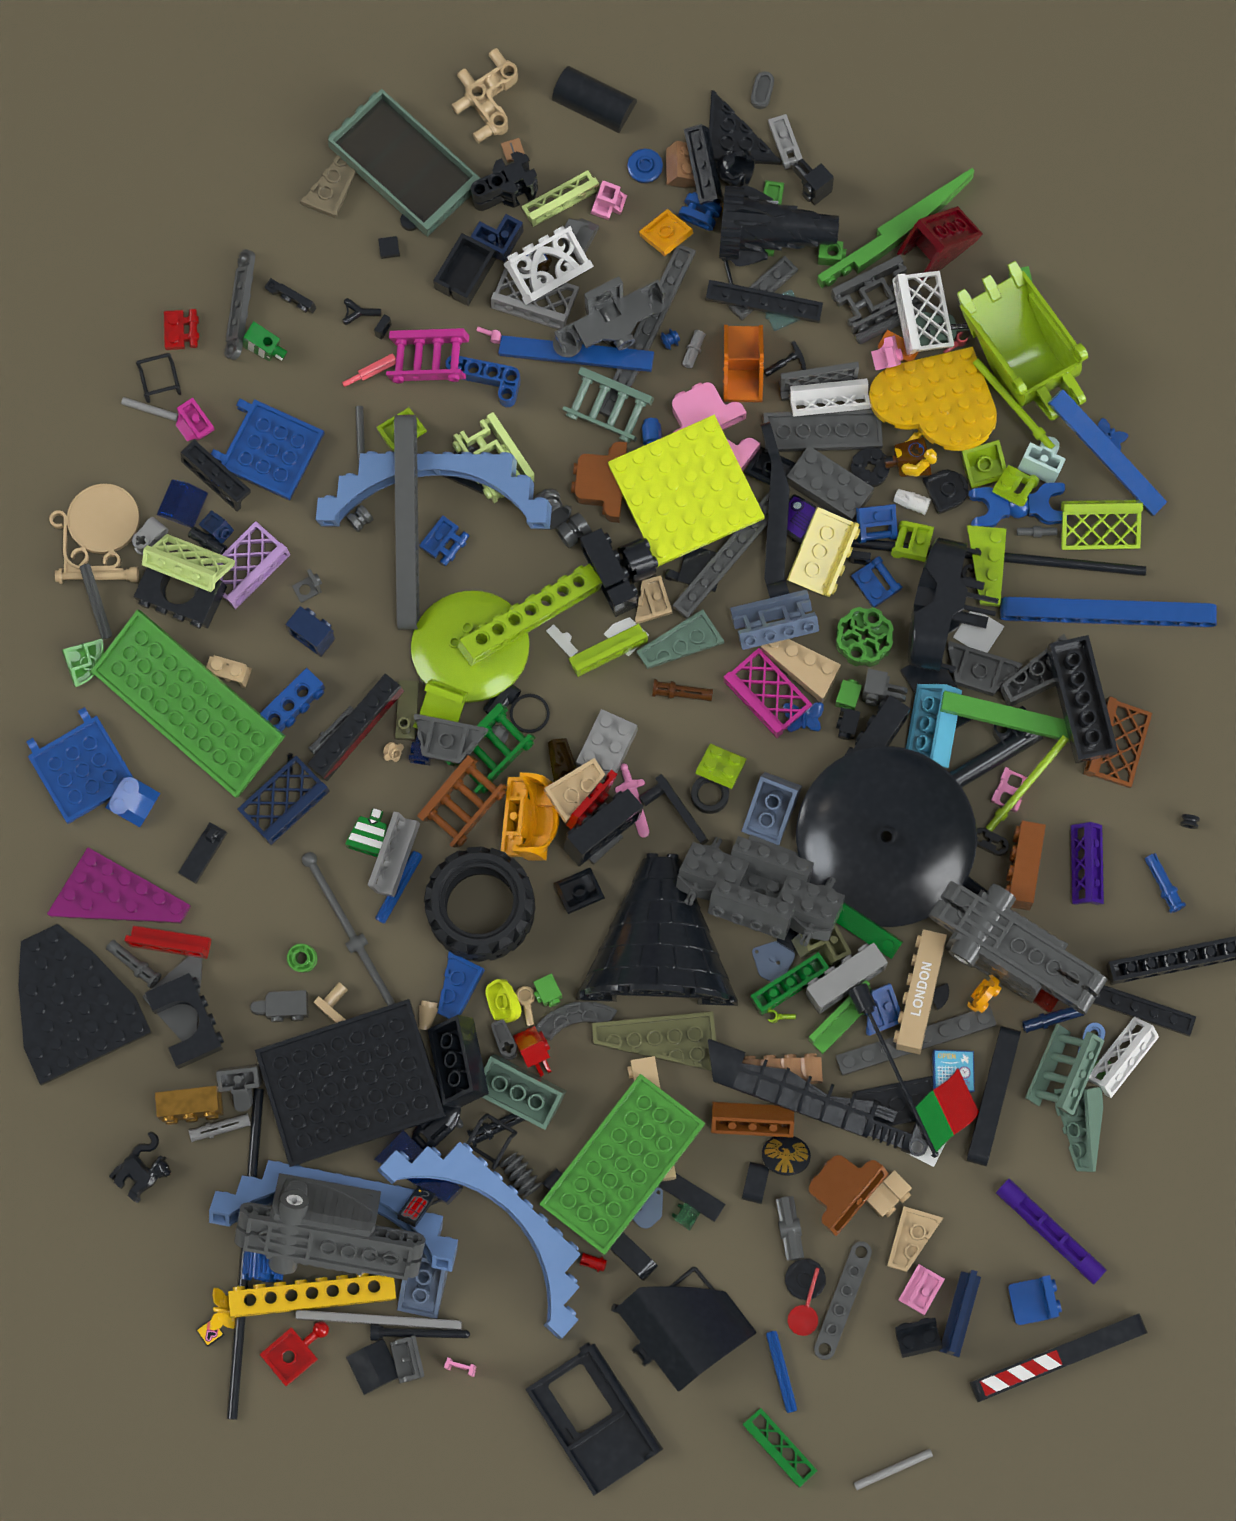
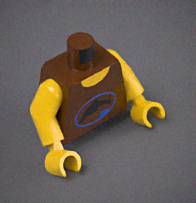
M918 428V432H914L907 441L894 446V456L884 457L885 468L897 467L901 477L931 475V464L936 463L937 453L932 448L927 450L925 439L921 437L923 434Z

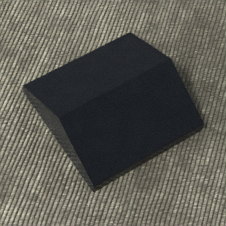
M760 447L745 474L770 485L772 462L769 452H765V448ZM780 456L787 478V475L796 463Z
M591 867L554 883L568 914L605 899Z
M384 1339L346 1357L364 1395L398 1379L393 1357Z

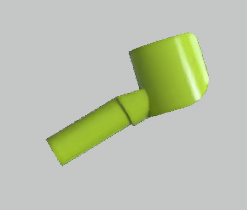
M775 1010L767 1012L768 1014H776L773 1020L767 1019L770 1023H776L778 1020L796 1019V1014H778Z

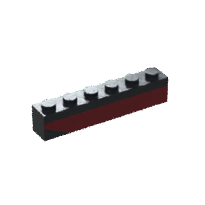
M385 673L310 760L308 765L311 769L328 781L404 692L402 687Z

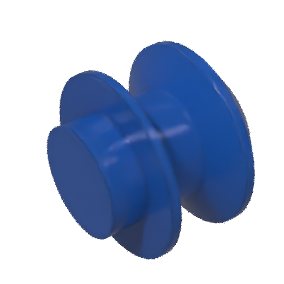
M670 328L669 333L666 335L661 332L660 339L665 348L671 350L672 344L679 346L680 338L676 330L672 331Z

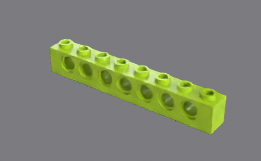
M590 564L584 567L581 565L573 571V574L562 576L557 580L556 584L545 586L539 594H531L522 604H514L505 614L499 613L488 624L484 622L476 628V631L472 633L467 632L462 635L458 649L470 666L599 591L603 583ZM574 582H578V583H580L582 586H581V587H577V586L574 585ZM557 592H564L566 596H560ZM547 601L550 605L545 606L541 602ZM525 611H531L534 615H528ZM514 620L518 624L512 625L509 621ZM493 630H499L502 634L497 635ZM481 639L485 644H479L476 640Z

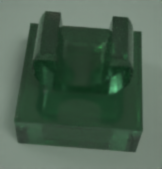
M687 1203L684 1205L678 1204L681 1210L678 1215L673 1213L672 1216L676 1222L690 1231L700 1212Z

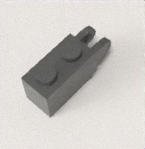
M306 990L269 992L266 995V1000L253 1001L250 1010L255 1015H266L268 1019H271V1022H283V1019L291 1018V1021H303L304 1018H309L308 993Z

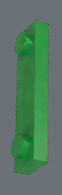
M844 902L836 923L869 945L874 943L881 953L892 959L904 941Z

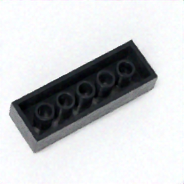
M1089 635L1050 643L1046 649L1075 764L1115 755L1118 749Z

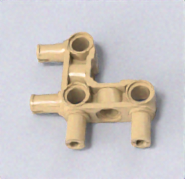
M497 48L489 53V57L497 66L494 70L477 81L472 78L467 69H462L457 74L466 87L464 97L451 104L452 109L457 115L472 106L484 120L486 125L473 133V137L478 144L491 135H503L507 132V116L501 106L495 103L493 97L503 90H508L518 81L516 65L506 60ZM507 72L514 73L511 76L505 75ZM477 92L482 93L481 96H474ZM498 121L504 122L502 125L495 124Z

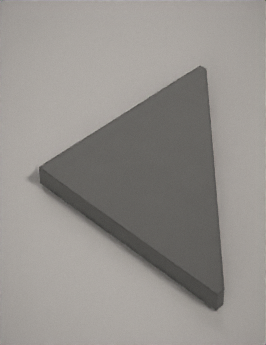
M188 956L152 989L188 973L192 977H197L201 986L203 958ZM144 995V1000L149 1004L146 995ZM179 1004L157 1013L181 1041L193 1036L198 1029L199 1015L192 1006Z

